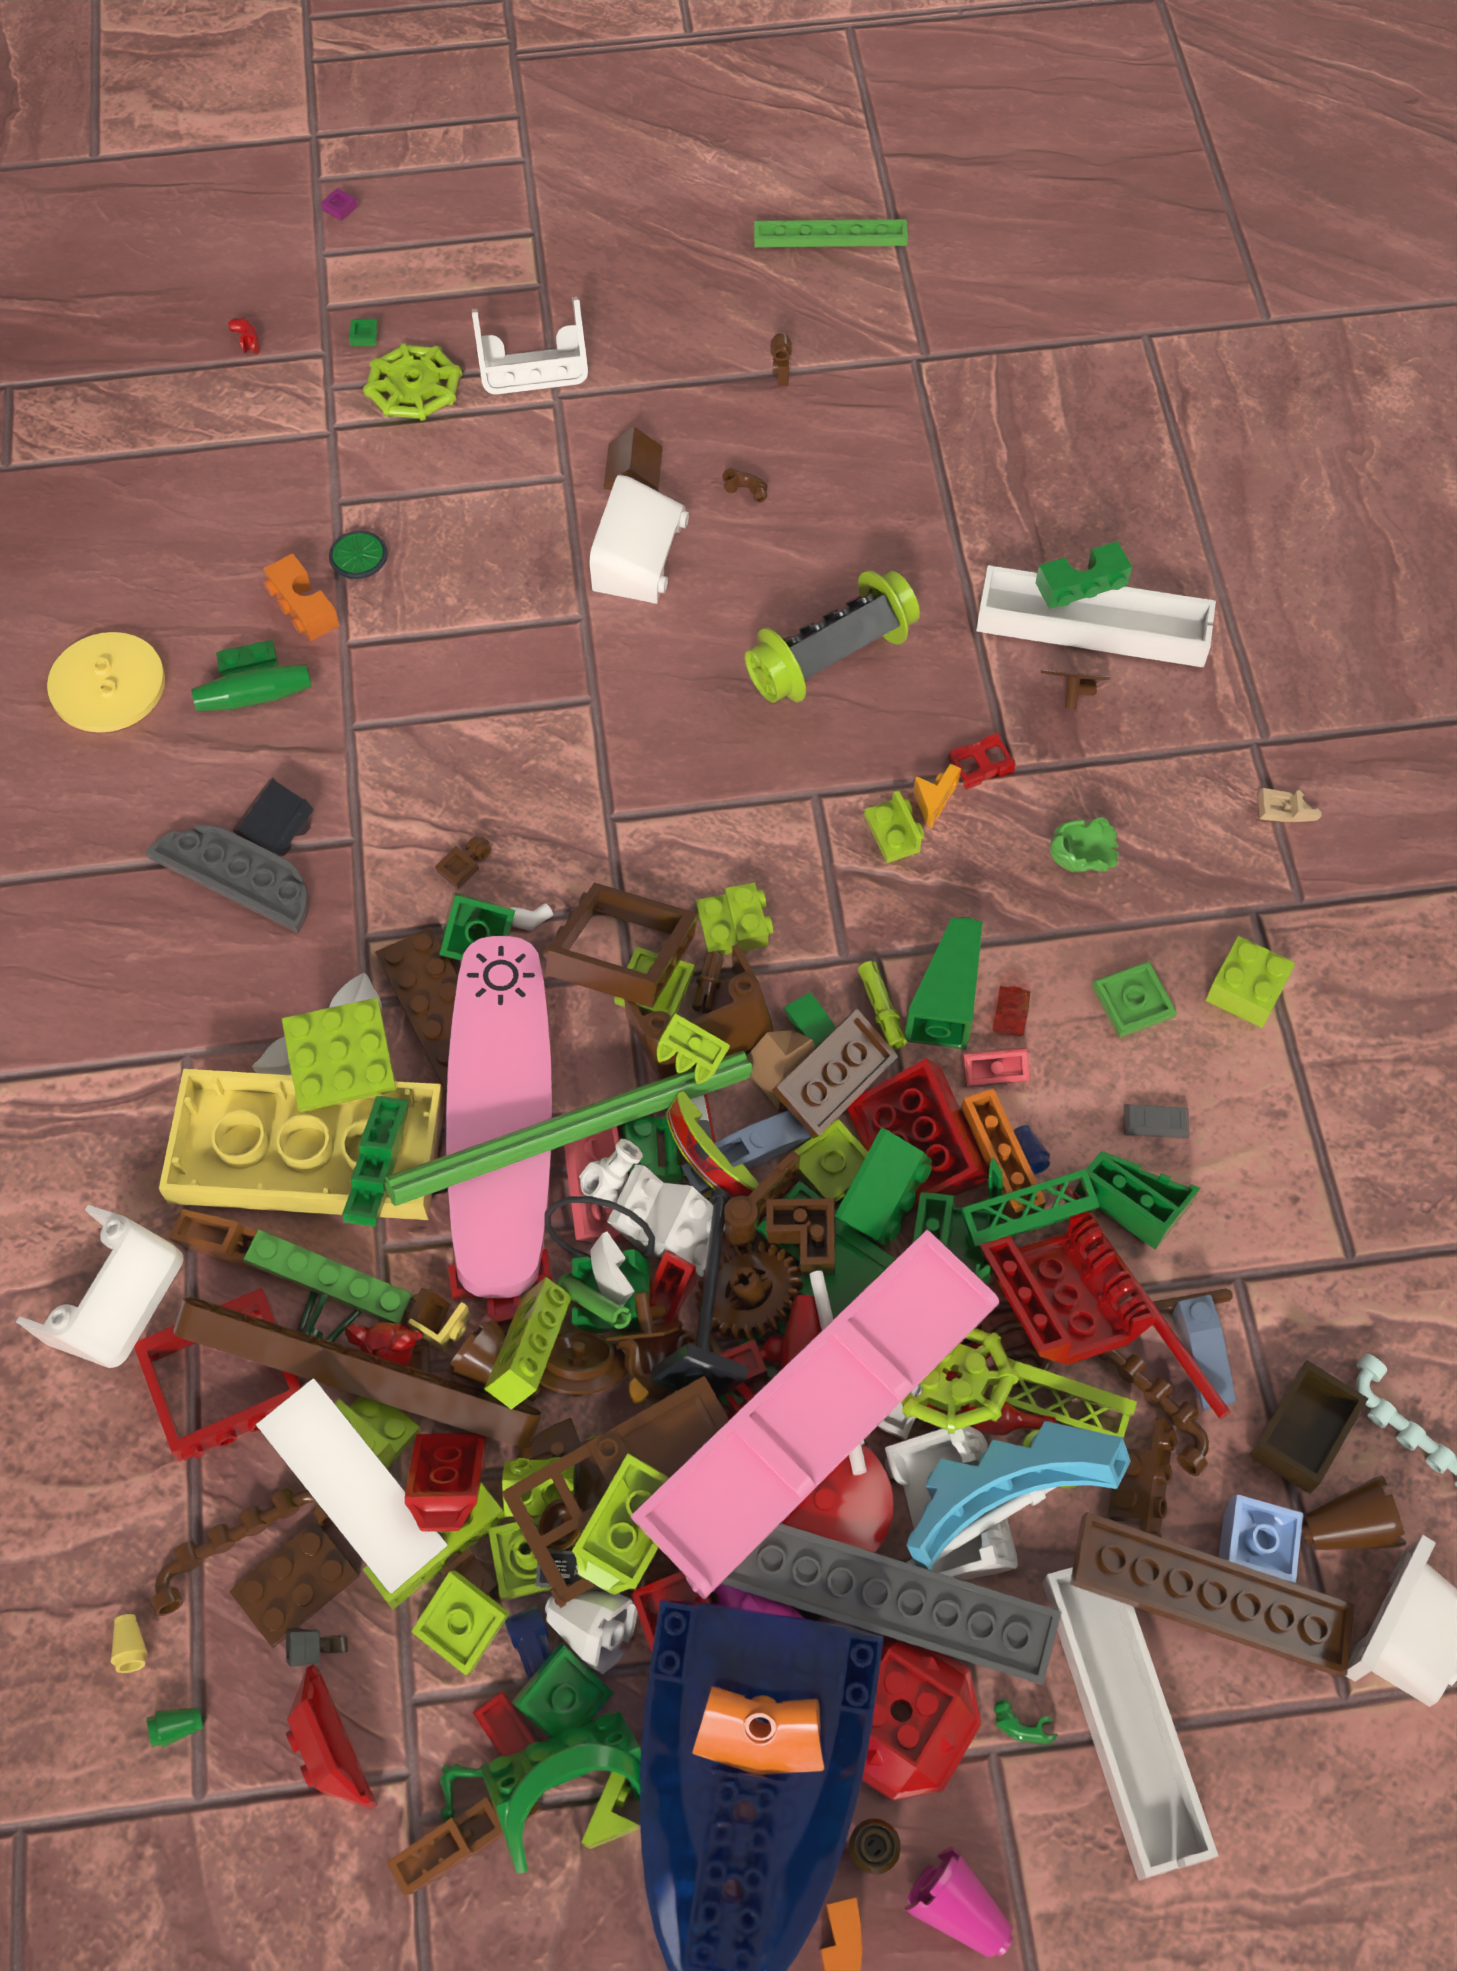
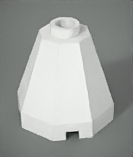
M588 1590L567 1602V1605L560 1609L555 1604L554 1596L552 1595L549 1598L545 1607L546 1621L590 1668L604 1674L619 1662L624 1652L618 1648L622 1641L630 1642L636 1624L638 1612L631 1599L619 1593L614 1596L609 1592Z

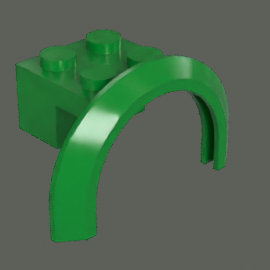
M991 1158L988 1176V1199L1001 1196L1003 1192V1172L995 1159ZM921 1192L913 1243L926 1230H929L988 1286L992 1281L993 1273L979 1248L970 1251L968 1249L965 1237L969 1234L960 1211L962 1207L954 1206V1196ZM1000 1204L992 1206L990 1208L997 1211ZM984 1210L971 1213L977 1231L990 1227L994 1218L993 1215ZM998 1219L996 1225L1000 1224V1219Z

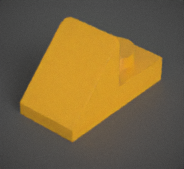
M950 764L945 773L940 772L934 784L915 777L913 792L927 827L932 829L957 788L961 768Z

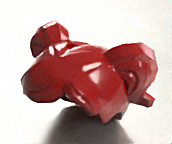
M381 1322L371 1328L355 1324L345 1327V1335L348 1342L359 1346L360 1351L405 1366L412 1360L416 1341L424 1335L422 1332L411 1331L409 1327L400 1323Z

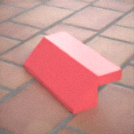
M621 1125L564 1145L570 1196H586L581 1190L579 1176L589 1163L600 1161L604 1157L609 1158L616 1150L615 1146L622 1139ZM571 1203L576 1240L596 1243L603 1233L608 1232L614 1242L628 1241L607 1222L613 1211L612 1208L592 1203Z

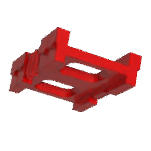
M998 733L982 738V742L977 741V744L973 743L972 746L968 745L966 747L964 745L951 750L948 755L949 762H953L955 766L961 768L960 776L964 781L966 790L982 784V779H989L994 777L995 774L1001 777L1015 771L1016 761L1011 758ZM993 747H999L1005 759L992 763L985 751ZM972 757L979 766V769L965 773L959 761Z

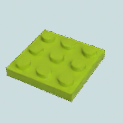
M378 997L282 1018L299 1112L397 1091Z

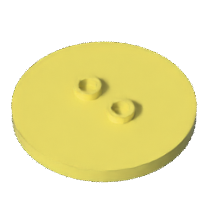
M119 632L99 633L77 641L57 658L48 676L47 690L55 711L69 725L89 732H111L135 724L153 710L163 694L165 671L157 652L143 639Z

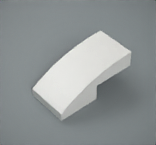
M605 1232L590 1250L592 1268L601 1294L623 1306L634 1293V1289L619 1269L626 1259L609 1233Z

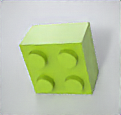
M1238 936L1216 976L1205 1001L1263 1028L1296 963Z

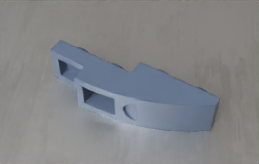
M787 1111L748 1126L714 1144L733 1167L743 1163L749 1169L753 1166L758 1168L812 1137L791 1112ZM689 1163L681 1166L691 1186L701 1195L713 1189L695 1172Z

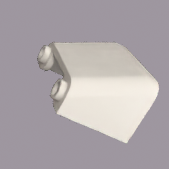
M617 475L591 548L590 572L592 591L657 604L660 594L665 593L667 589L668 577L664 576V565L675 532L680 533L682 528L686 529L688 525L689 512L685 511V506L629 476Z
M968 1426L956 1430L955 1434H948V1430L940 1429L885 1447L887 1459L884 1462L886 1472L890 1479H895L896 1482L904 1486L914 1530L924 1515L927 1503L932 1500L926 1488L929 1474L935 1470L941 1458L979 1466L981 1455L986 1453L988 1449L986 1439L979 1430ZM1004 1519L934 1563L930 1570L964 1581L1017 1568L1018 1559L1008 1519Z

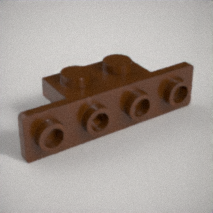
M1155 1418L1151 1450L1127 1449L1131 1462L1118 1488H1112L1108 1516L1114 1521L1140 1522L1141 1531L1161 1538L1162 1519L1167 1514L1166 1487L1172 1478L1170 1457L1171 1451L1176 1447L1174 1428L1163 1418Z

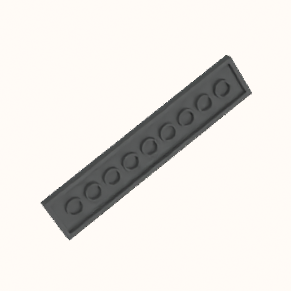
M781 1523L720 1583L1041 1685L1044 1684L1061 1616V1611Z

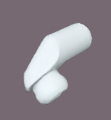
M546 903L534 911L517 907L510 908L515 910L511 926L528 931L534 930L553 916L551 908Z

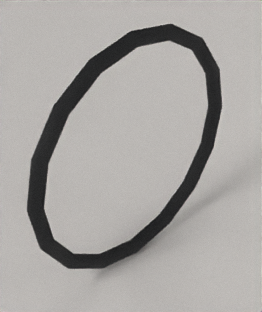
M569 1196L553 1202L544 1213L545 1228L552 1240L568 1253L577 1257L591 1258V1255L571 1247L557 1235L551 1225V1215L558 1207L570 1203L601 1205L630 1217L642 1227L648 1237V1249L642 1256L647 1259L654 1252L655 1236L647 1222L632 1210L613 1201L592 1196Z

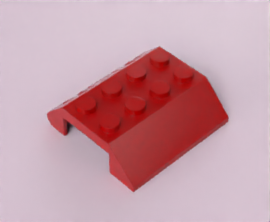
M1091 1212L1070 1217L1067 1233L1017 1248L1011 1236L979 1246V1250L987 1264L990 1265L993 1275L1039 1356L1064 1365L1127 1346L1157 1320L1154 1312L1147 1305L1146 1299L1140 1294L1119 1306L1122 1301L1135 1291L1137 1285L1118 1254L1114 1251L1115 1249L1112 1244L1108 1242L1100 1244L1089 1254L1087 1253L1099 1241H1102L1105 1236L1104 1231L1099 1227V1223Z

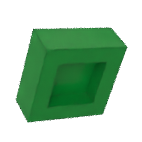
M351 319L350 346H377L379 329L377 319Z

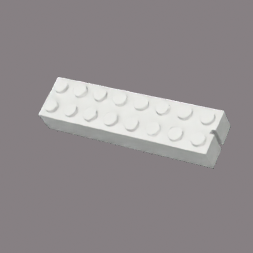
M989 565L987 567L977 632L1204 667L1211 646L1212 624L1216 604L1214 600L1123 587L1119 590L1100 593L1093 598L1074 601L1067 606L1049 609L1035 584L1037 573Z
M1073 1567L1047 1574L1042 1585L1050 1608L1061 1611L1057 1631L1138 1881L1218 1857L1134 1607L1070 1585Z

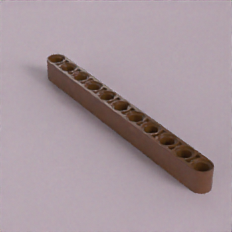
M183 1298L173 1333L180 1338L309 1380L314 1378L316 1382L517 1447L530 1448L532 1446L542 1414L538 1409L523 1403H519L511 1410L489 1392L197 1298Z

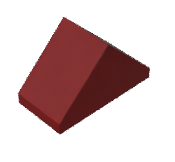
M668 1250L664 1252L650 1286V1307L662 1304L666 1308V1315L662 1319L670 1321L676 1317L697 1282L696 1265Z

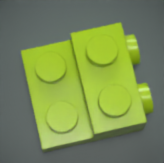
M755 882L725 888V894L696 900V909L707 953L732 954V946L738 944L741 951L769 946V934H773L772 921L770 916L763 915L762 908H766L765 894L763 889L757 890Z

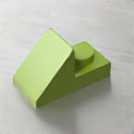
M611 1772L581 1843L583 1846L592 1849L640 1829L638 1824L614 1813L617 1807L620 1809L624 1808L629 1797L631 1787L626 1785L629 1780L628 1778Z

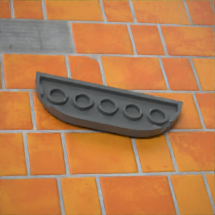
M209 825L194 826V829L179 833L175 830L157 840L146 851L149 859L296 933H299L306 920L308 894L297 869L281 856L228 830Z

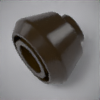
M868 1819L858 1824L853 1830L849 1841V1851L852 1860L861 1870L870 1874H882L889 1871L897 1863L901 1852V1842L898 1833L888 1822L881 1819ZM874 1841V1843L868 1846L869 1842ZM880 1850V1854L875 1856L874 1853Z

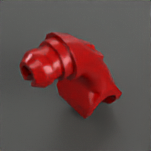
M244 317L229 320V330L233 333L238 332L242 334L239 342L243 353H247V351L252 349L253 353L258 354L260 352L258 333L251 322Z

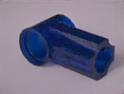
M538 1605L510 1616L505 1621L515 1650L518 1649L528 1681L553 1652L547 1640L549 1634Z

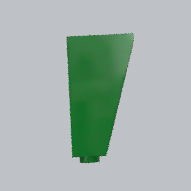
M951 917L909 1007L905 1037L909 1043L967 1050L973 1023L983 921H977L970 917Z

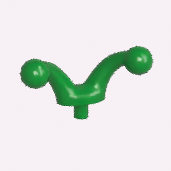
M484 1763L479 1769L463 1767L459 1764H454L450 1768L446 1765L442 1767L441 1771L444 1775L440 1780V1784L443 1788L445 1806L441 1809L440 1815L443 1820L447 1821L455 1816L452 1783L458 1777L483 1778L481 1767L488 1765V1763Z

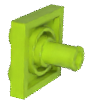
M541 1517L532 1518L538 1531ZM517 1522L488 1528L501 1601L552 1590V1588L536 1587L538 1562Z

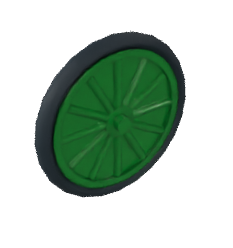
M353 531L344 534L333 543L329 552V562L332 568L341 576L350 579H362L374 575L384 566L388 551L385 542L376 534L368 531Z

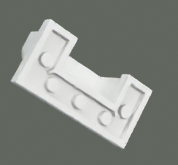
M1422 1535L1402 1551L1388 1579L1392 1583L1390 1590L1367 1636L1357 1642L1349 1658L1348 1674L1345 1676L1353 1681H1357L1372 1671L1430 1707L1437 1703L1447 1685L1452 1686L1457 1680V1588L1426 1563L1436 1542Z

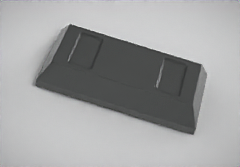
M1124 1104V1135L1189 1138V1110L1183 1107Z

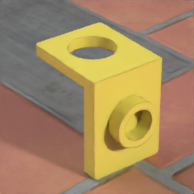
M461 1302L438 1335L411 1318L408 1321V1325L411 1331L424 1333L423 1340L445 1353L453 1341L457 1342L461 1339L467 1328L466 1322L471 1315L468 1306Z

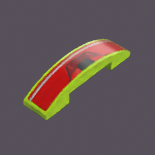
M684 1091L679 1092L667 1110L666 1116L673 1139L682 1155L695 1172L714 1190L728 1191L731 1194V1199L740 1195L748 1197L760 1184L743 1163L735 1167L729 1163L699 1126L698 1121L703 1114Z

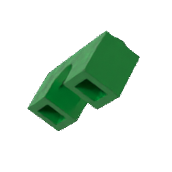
M1116 541L1091 549L1088 571H1078L1072 568L1065 557L1039 565L1035 584L1048 608L1067 606L1074 601L1093 598L1100 593L1119 590L1128 585L1132 565L1119 542Z

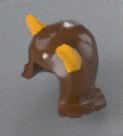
M680 1328L665 1336L624 1339L616 1343L617 1349H626L624 1367L630 1381L629 1394L634 1403H640L645 1398L656 1402L677 1392L674 1389L651 1381L652 1367L690 1341L696 1342L697 1336L694 1333Z

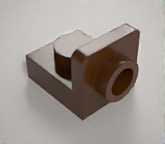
M469 1548L463 1553L460 1550L455 1552L444 1563L445 1568L441 1571L444 1578H446L450 1571L456 1570L488 1596L498 1589V1583Z

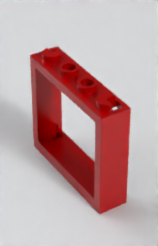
M262 1287L220 1305L254 1317L261 1315L263 1320L278 1324L270 1301ZM174 1325L137 1341L134 1346L171 1453L179 1462L194 1456L198 1459L204 1455V1451L212 1447L227 1446L235 1442L237 1436L248 1431H260L256 1424L303 1387L299 1376L283 1371L290 1390L180 1438L153 1362L196 1343L176 1336L173 1333Z

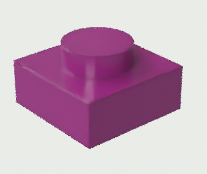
M338 188L321 202L322 211L340 221L358 207L355 197Z

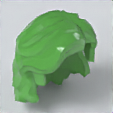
M1104 817L1091 820L1087 824H1085V820L1067 821L1054 830V837L1050 843V854L1058 865L1070 872H1084L1087 870L1108 871V868H1114L1118 863L1117 856H1119V852L1114 850V848L1119 847V844L1115 842L1118 834Z

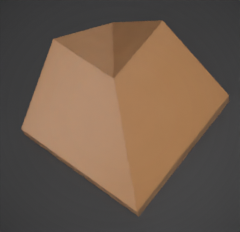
M794 1030L767 1032L746 1056L747 1061L751 1062L753 1073H750V1077L778 1112L786 1107L772 1092V1089L815 1048L811 1038Z

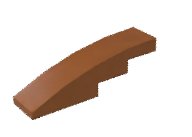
M485 1797L455 1819L450 1818L386 1862L404 1897L409 1896L503 1837L491 1799ZM537 1801L531 1808L526 1821L542 1811Z

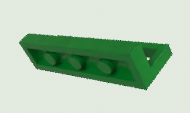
M1087 1169L963 1207L960 1211L969 1234L965 1237L970 1251L979 1248L981 1244L1007 1236L1014 1237L1070 1219V1217L1081 1213L1092 1212L1099 1208L1100 1205ZM1080 1179L1087 1197L1075 1200L1063 1194L1069 1182ZM1062 1184L1059 1191L1052 1188ZM1045 1190L1056 1196L1050 1209L1044 1210L1033 1204L1039 1191ZM1031 1194L1028 1201L1021 1198L1023 1196ZM1061 1199L1068 1202L1058 1206ZM1014 1200L1025 1206L1020 1218L1013 1220L1002 1214L1007 1201ZM1000 1204L997 1211L990 1208L992 1206ZM1029 1209H1032L1037 1212L1031 1215H1027ZM984 1210L994 1216L989 1228L977 1231L971 1213ZM998 1219L1005 1221V1223L996 1225Z

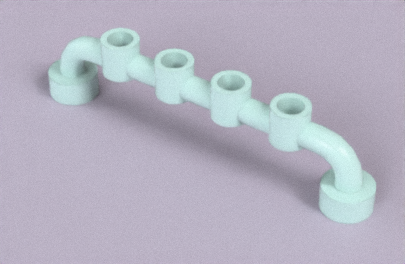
M1365 1353L1356 1364L1360 1371L1356 1378V1390L1369 1398L1365 1404L1371 1409L1367 1414L1368 1418L1381 1428H1385L1390 1423L1399 1430L1400 1433L1396 1439L1405 1448L1414 1451L1417 1446L1422 1448L1429 1454L1425 1462L1436 1472L1443 1474L1448 1469L1457 1476V1458L1450 1449L1436 1443L1426 1435L1423 1428L1412 1421H1408L1397 1412V1409L1391 1403L1377 1397L1371 1391V1380L1379 1382L1388 1370L1379 1359Z

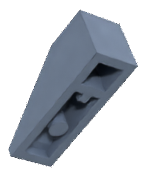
M1207 1295L1178 1301L1171 1316L1180 1341L1225 1404H1235L1236 1397L1222 1326L1212 1296ZM1194 1384L1202 1411L1212 1409Z

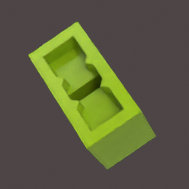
M560 1457L548 1460L518 1458L513 1461H505L502 1477L503 1491L560 1459ZM574 1465L561 1474L576 1500V1471ZM552 1478L520 1496L530 1516H542V1513L550 1503L562 1498L553 1484ZM503 1497L504 1517H514Z

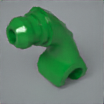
M1008 1700L995 1702L993 1707L996 1714L995 1725L1014 1740L1049 1745L1057 1738L1058 1734L1048 1736L1042 1731L1041 1726L1054 1722L1050 1717H1042L1036 1725L1026 1726L1012 1712V1706Z

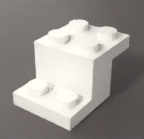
M635 1165L617 1200V1204L632 1210L649 1225L655 1236V1248L650 1256L662 1258L664 1252L668 1250L696 1265L697 1277H703L713 1205L693 1186L663 1183L646 1166ZM613 1209L607 1222L644 1253L648 1249V1237L642 1227L630 1217Z

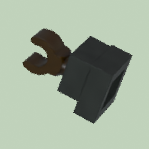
M316 1628L286 1629V1663L290 1667L320 1663L321 1652H348V1637H345V1635H331L320 1638V1631Z

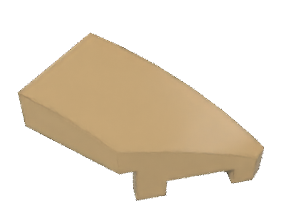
M1262 788L1258 793L1259 816L1262 820L1280 822L1317 821L1322 816V813L1318 808L1313 810L1303 800L1304 794L1300 790L1292 795L1290 792Z

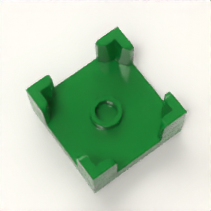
M635 1249L621 1251L626 1261L619 1267L634 1289V1293L623 1305L631 1313L629 1324L623 1329L615 1328L612 1324L582 1307V1312L576 1307L572 1308V1324L582 1331L593 1333L639 1328L634 1294L647 1291L650 1303L649 1261ZM572 1258L573 1275L585 1285L601 1293L594 1276L591 1258Z

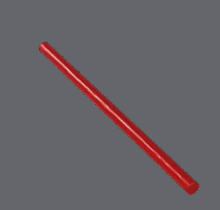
M1061 1184V1185H1058L1057 1188H1056V1190L1059 1191L1060 1188H1061V1186H1062V1184ZM1068 1184L1063 1194L1078 1200L1079 1198ZM1104 1236L1102 1241H1099L1096 1246L1107 1242L1110 1243V1241ZM1120 1257L1137 1285L1135 1291L1131 1293L1132 1297L1139 1294L1144 1296L1147 1305L1150 1306L1157 1317L1156 1322L1153 1324L1156 1331L1219 1419L1226 1417L1230 1414V1409Z

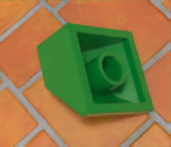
M453 892L445 920L439 955L462 960L466 949L475 941L491 936H509L515 910Z

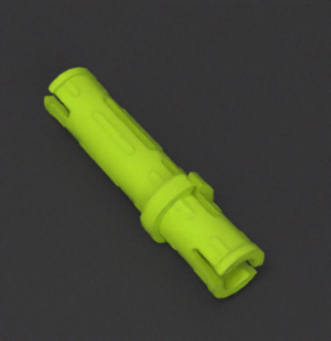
M872 961L865 962L858 967V972L875 1011L876 1025L881 1028L887 1044L893 1050L901 1049L906 1046L908 1041L900 1026L899 1012L892 1006L877 963H872Z

